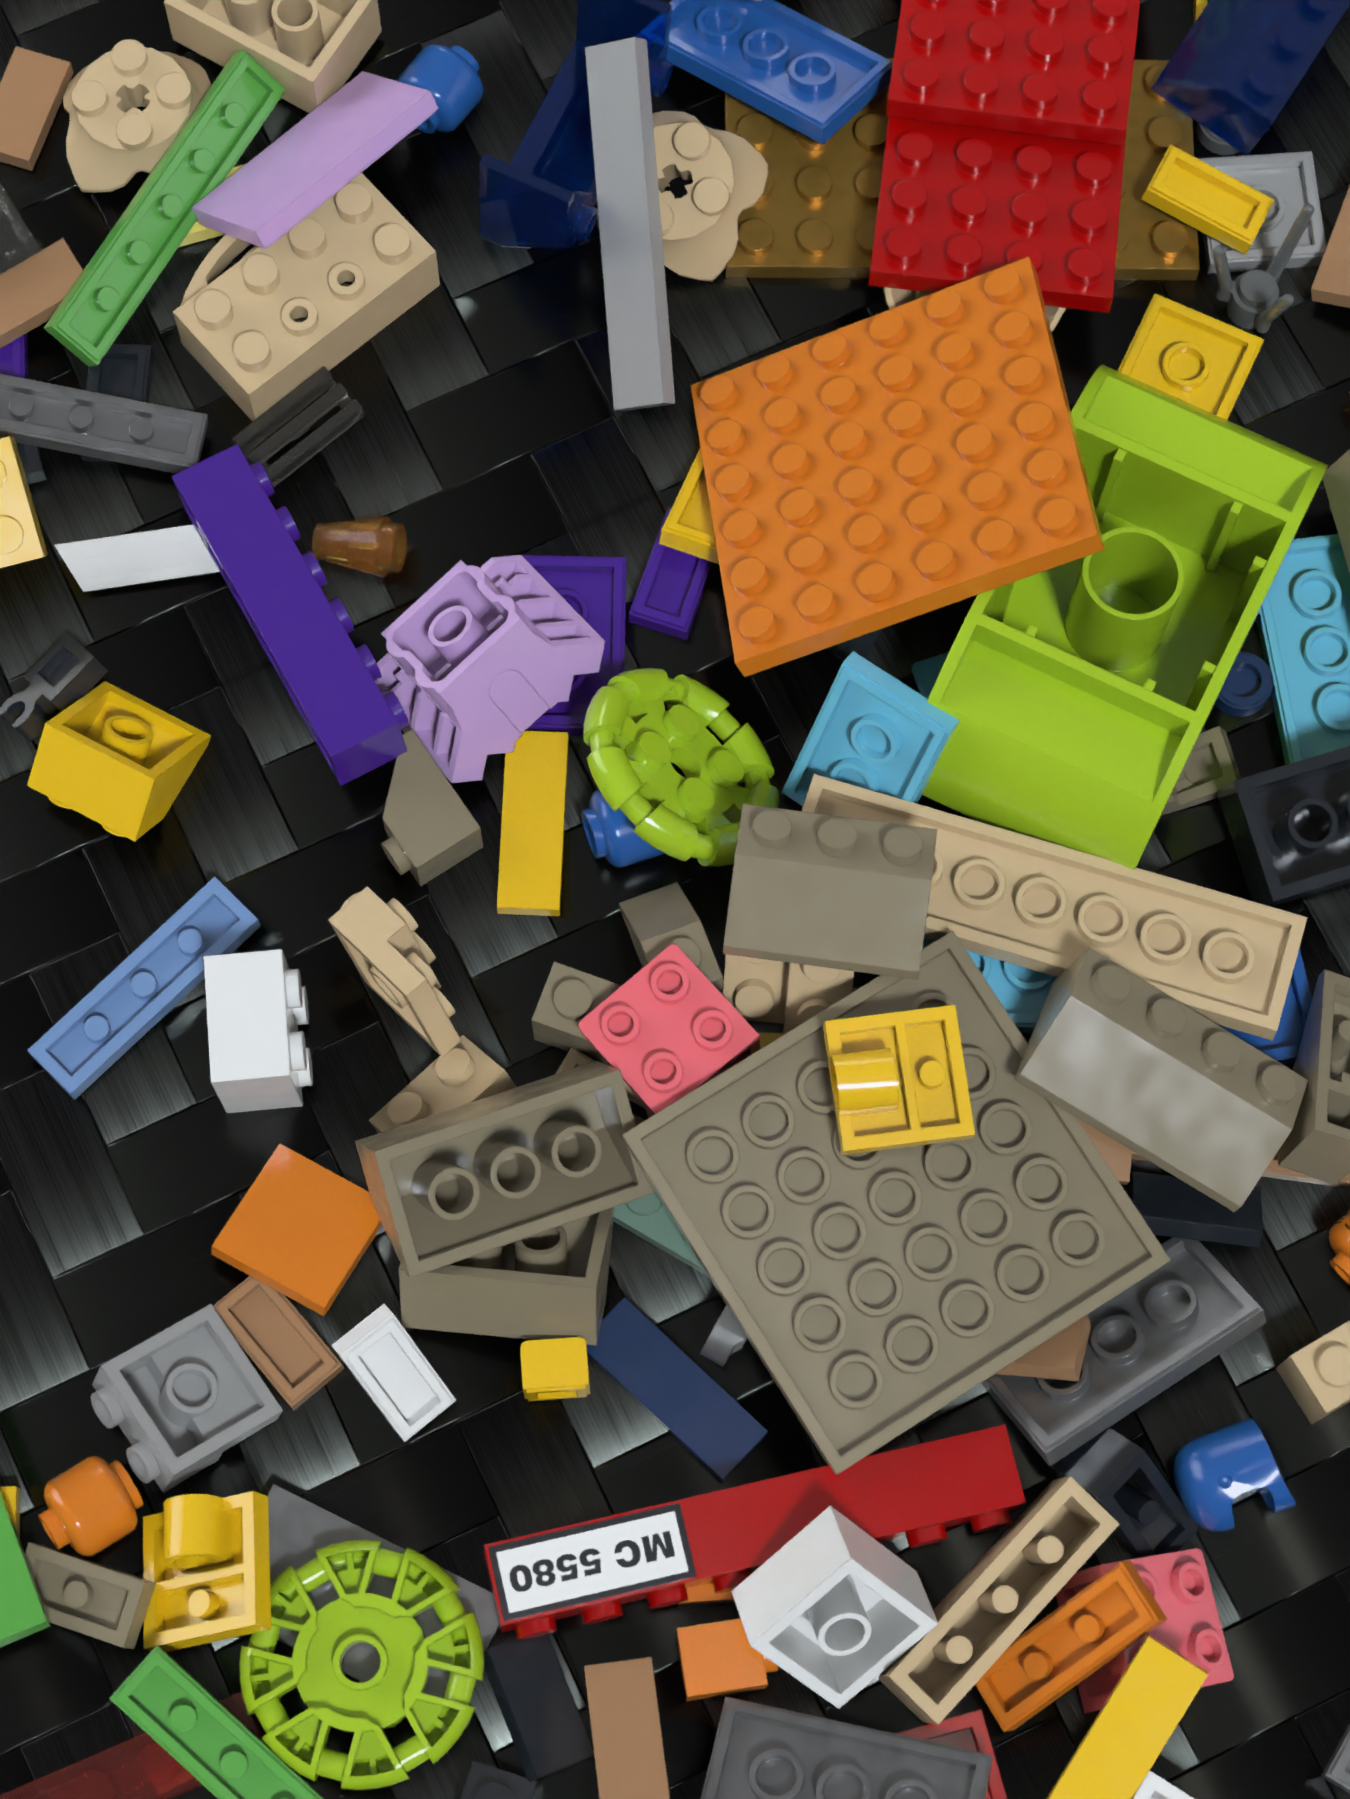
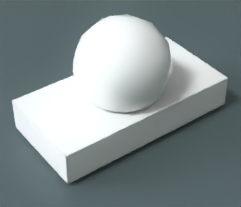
M385 1304L381 1305L331 1345L404 1442L456 1401L398 1319Z

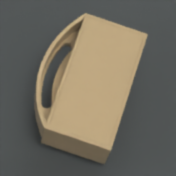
M360 173L269 248L264 249L255 245L239 262L220 275L230 262L251 244L229 235L223 236L196 270L185 291L181 306L173 311L182 345L255 425L258 426L440 285L436 251L379 190Z

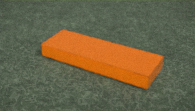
M1122 1561L1016 1638L975 1685L1003 1732L1014 1731L1168 1619L1132 1562Z

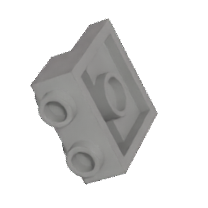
M212 1304L101 1365L92 1383L96 1392L91 1394V1403L96 1415L109 1429L119 1425L132 1445L127 1448L126 1454L134 1473L144 1483L154 1479L163 1493L218 1461L223 1451L273 1423L283 1411Z

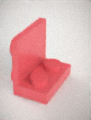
M675 944L669 945L578 1024L581 1034L607 1063L620 1069L624 1082L644 1103L648 1118L761 1049L759 1034Z
M1199 1548L1124 1560L1132 1562L1168 1619L1148 1634L1208 1671V1676L1201 1687L1232 1681L1234 1673L1203 1552ZM1122 1561L1101 1564L1076 1572L1056 1594L1058 1606L1060 1607ZM1147 1635L1078 1684L1084 1713L1099 1711L1103 1708Z

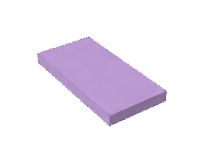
M362 71L191 207L200 225L267 249L432 116L438 109L435 99L429 90Z

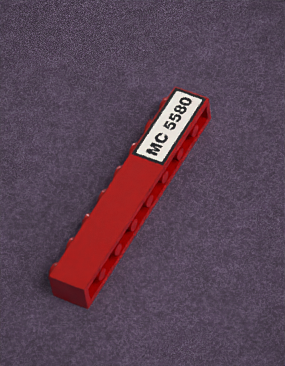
M1004 1424L866 1456L837 1476L834 1475L827 1465L484 1545V1556L501 1632L515 1629L517 1639L523 1640L557 1631L555 1620L581 1614L584 1624H592L622 1616L621 1604L645 1598L648 1600L649 1609L681 1603L689 1599L686 1588L712 1582L716 1594L732 1591L829 1506H832L880 1544L906 1537L909 1548H914L947 1539L948 1536L945 1528L971 1522L973 1533L1009 1525L1012 1523L1009 1513L1016 1512L1026 1503L1007 1428Z

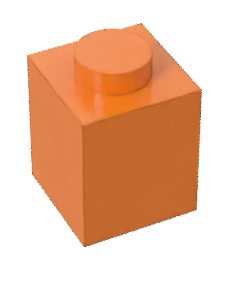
M741 1618L677 1628L676 1635L686 1701L763 1690L768 1685L766 1673L778 1671V1665L749 1645Z

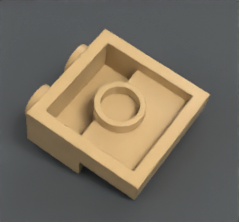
M368 886L361 892L350 896L343 903L341 909L328 919L364 981L441 1057L445 1056L461 1041L449 1020L456 1012L446 997L438 990L442 986L429 965L436 957L428 945L414 932L418 928V924L399 901L392 898L385 904Z
M728 954L725 957L722 995L747 1021L783 1023V1035L859 988L853 987L854 972L857 971Z

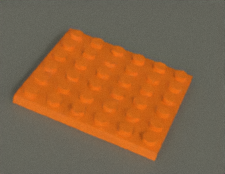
M1030 257L691 385L734 660L744 677L1105 550L1037 272Z

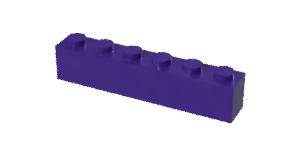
M238 444L172 475L185 512L340 786L407 752L401 729L408 726L409 721L402 705L393 691L382 695L375 683V680L382 676L373 655L366 644L357 648L353 645L348 633L354 631V626L344 605L338 597L328 601L321 587L328 583L323 570L312 551L301 555L294 542L301 539V536L286 506L284 505L276 510L268 497L275 494V491L262 464L257 461L249 465Z

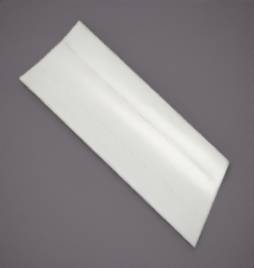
M193 524L54 545L83 592L219 572Z

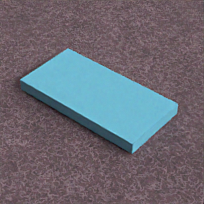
M1338 534L1294 539L1256 617L1264 662L1270 668L1273 676L1271 697L1285 765L1350 746V573Z

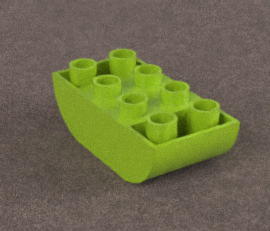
M1100 365L1085 386L1071 414L1105 550L977 595L927 700L929 704L960 721L943 750L922 795L979 822L1109 859L1135 870L1316 494L1328 465L1112 368Z

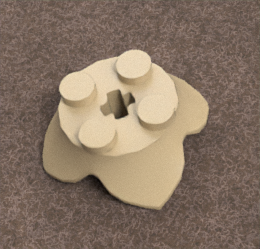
M127 39L118 42L112 51L106 52L73 77L68 83L63 96L64 109L70 115L66 138V153L74 179L82 192H111L124 187L137 172L143 171L151 174L212 86L206 71L199 64L188 58L147 48L136 40ZM135 107H146V108H145L144 110L140 111L138 108H135Z
M681 111L653 113L664 265L683 277L700 281H714L725 269L726 263L734 256L739 240L737 220L740 213L754 206L764 193L768 178V163L761 153L744 138L731 132L709 128L693 115ZM676 177H682L683 180L692 179V184L685 185L688 193L682 198L675 199L671 191H665V188L670 186L669 182ZM597 212V221H598V229H599V218H598V212Z

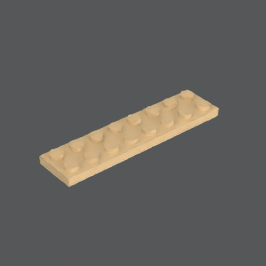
M814 774L802 812L937 829L924 938L937 941L951 931H954L967 951L1055 977H1059L1090 947L1213 1023L1273 1041L1278 1030L1308 917L1140 868L1132 870L1109 859Z

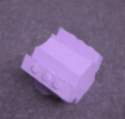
M522 555L491 557L480 568L473 565L467 566L460 560L381 633L387 640L386 648L388 653L377 662L382 677L375 680V683L382 695L391 691L395 693L409 721V725L401 730L404 733L411 729L414 730L444 776L451 783L479 781L483 778L487 755L514 752L515 742L526 729L558 702L569 701L574 675L599 673L605 640Z

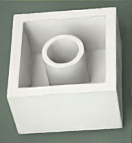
M282 949L204 956L211 1084L226 1113L303 1106L302 1087L313 1086V1071L310 1048L305 1046L303 1031H298V1025L309 1024L306 987L301 985L299 969H289Z
M832 1506L824 1510L732 1590L749 1645L838 1709L938 1625L917 1571Z

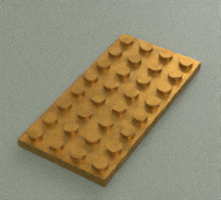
M886 58V59H888V60H890V61L893 62V59H894V58ZM1134 60L1126 131L1114 280H1196L1199 272L1198 230L1141 200L1170 144L1194 156L1190 60ZM890 84L824 144L725 92V131L744 138L761 153L768 163V178L763 195L754 206L742 211L738 217L739 240L734 256L726 262V278H869L889 118L886 115Z

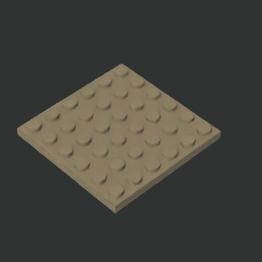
M954 931L922 949L918 980L887 975L878 976L622 1135L623 1142L835 1476L1171 1261L1077 1117L1014 1080L1028 1043ZM956 1005L975 1136L972 1139L841 1155L823 1030L824 1022Z

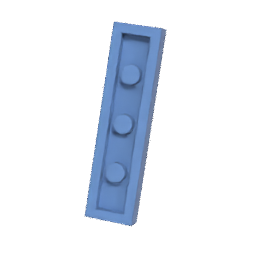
M214 877L27 1051L75 1100L205 979L204 956L232 954L260 927L259 920Z

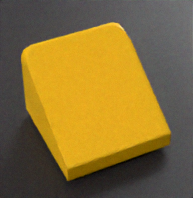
M570 1337L529 1340L521 1344L522 1385L525 1399H528V1401L583 1398L590 1394L587 1344L584 1338Z

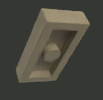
M29 1542L25 1556L49 1622L122 1648L135 1649L156 1583L42 1544Z

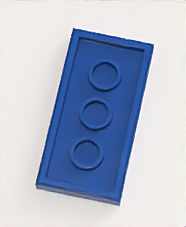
M672 0L638 30L639 38L647 40L648 51L821 144L828 141L890 84L892 61L775 0Z

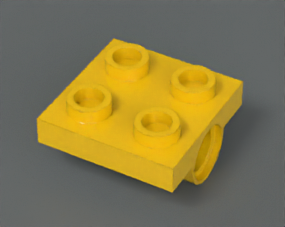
M956 1005L824 1022L823 1030L841 1155L972 1139L975 1136Z
M255 1491L225 1498L208 1494L180 1495L163 1502L164 1512L143 1517V1579L156 1583L143 1621L144 1649L152 1651L158 1645L165 1652L271 1630L268 1496Z

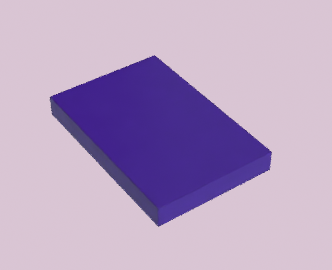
M522 555L605 640L599 673L574 675L569 701L558 702L554 707L549 708L525 731L568 732L569 735L583 736L585 714L593 696L598 689L607 686L611 678L624 672L627 557Z

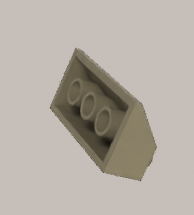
M1090 947L1052 983L1014 1078L1017 1082L1233 1212L1242 1207L1292 1131L1308 1083L1306 1078Z
M598 1061L355 1141L372 1203L409 1278L654 1193L653 1187L622 1140V1135L636 1127L621 1071L618 1068Z

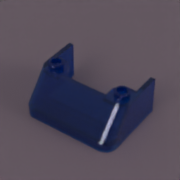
M578 0L576 41L511 163L508 164L484 153L479 162L480 238L502 248L569 249L576 240L583 243L587 240L594 227L598 209L594 207L597 201L585 47L632 37L646 39L651 96L654 95L660 98L669 83L674 67L672 63L666 61L672 5L661 0Z

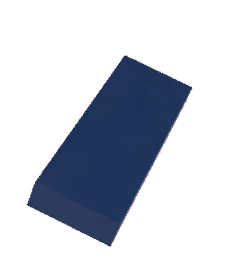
M625 1297L602 1320L597 1346L587 1345V1355L722 1482L768 1433L756 1419Z

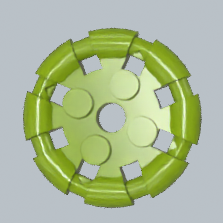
M656 668L633 669L622 672L611 678L607 686L597 690L585 714L583 739L586 745L591 747L587 763L599 791L614 813L620 809L636 826L633 832L664 854L681 861H687L691 857L697 858L702 866L719 867L734 864L743 804L779 808V791L776 787L770 785L769 778H772L774 775V768L762 742L748 722L741 726L726 710L730 703L697 680L685 675H678L674 679L668 678L666 671ZM664 702L668 705V711L665 710ZM707 726L724 742V745H721L716 737L706 729ZM671 762L683 771L686 778L676 772ZM745 782L746 788L737 786V783Z
M349 1540L330 1544L315 1550L317 1557L294 1569L291 1564L270 1584L271 1630L252 1633L248 1647L241 1646L239 1673L243 1701L248 1715L255 1713L266 1733L262 1737V1741L275 1755L298 1774L312 1781H316L318 1775L341 1781V1789L366 1790L391 1786L410 1779L407 1772L428 1759L433 1764L450 1750L467 1727L475 1710V1707L469 1705L476 1680L483 1681L484 1648L480 1627L475 1613L467 1614L456 1593L461 1590L459 1585L444 1569L425 1555L410 1548H407L405 1553L382 1548L381 1540ZM374 1574L397 1580L392 1599L368 1593ZM331 1580L340 1598L328 1603L317 1611L308 1593ZM429 1608H433L444 1628L425 1638L423 1629L414 1617ZM281 1629L299 1633L294 1645L292 1658L274 1654ZM359 1643H367L374 1646L380 1655V1668L377 1674L371 1680L363 1683L350 1681L342 1669V1660L346 1651ZM430 1667L450 1673L443 1698L423 1693L428 1681ZM297 1687L302 1700L309 1709L289 1719L279 1699ZM406 1716L416 1735L393 1748L383 1729L399 1724ZM331 1727L354 1733L349 1754L326 1748Z

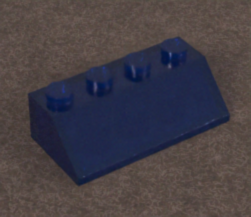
M1209 0L1151 87V90L1247 155L1283 109L1350 5V0Z

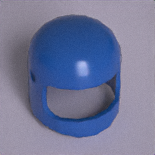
M1251 1418L1195 1438L1186 1443L1179 1450L1175 1458L1173 1475L1179 1499L1190 1518L1201 1528L1211 1532H1224L1234 1529L1232 1503L1237 1496L1253 1489L1258 1491L1273 1514L1296 1506V1502L1283 1481L1261 1430Z

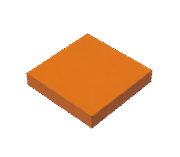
M279 1143L212 1244V1255L316 1313L325 1316L383 1224L368 1191Z

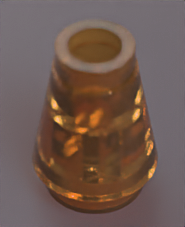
M388 516L331 522L329 524L318 523L313 533L312 550L317 560H326L330 563L385 577L388 572L399 573L403 568L407 550L406 530L403 524L392 523Z

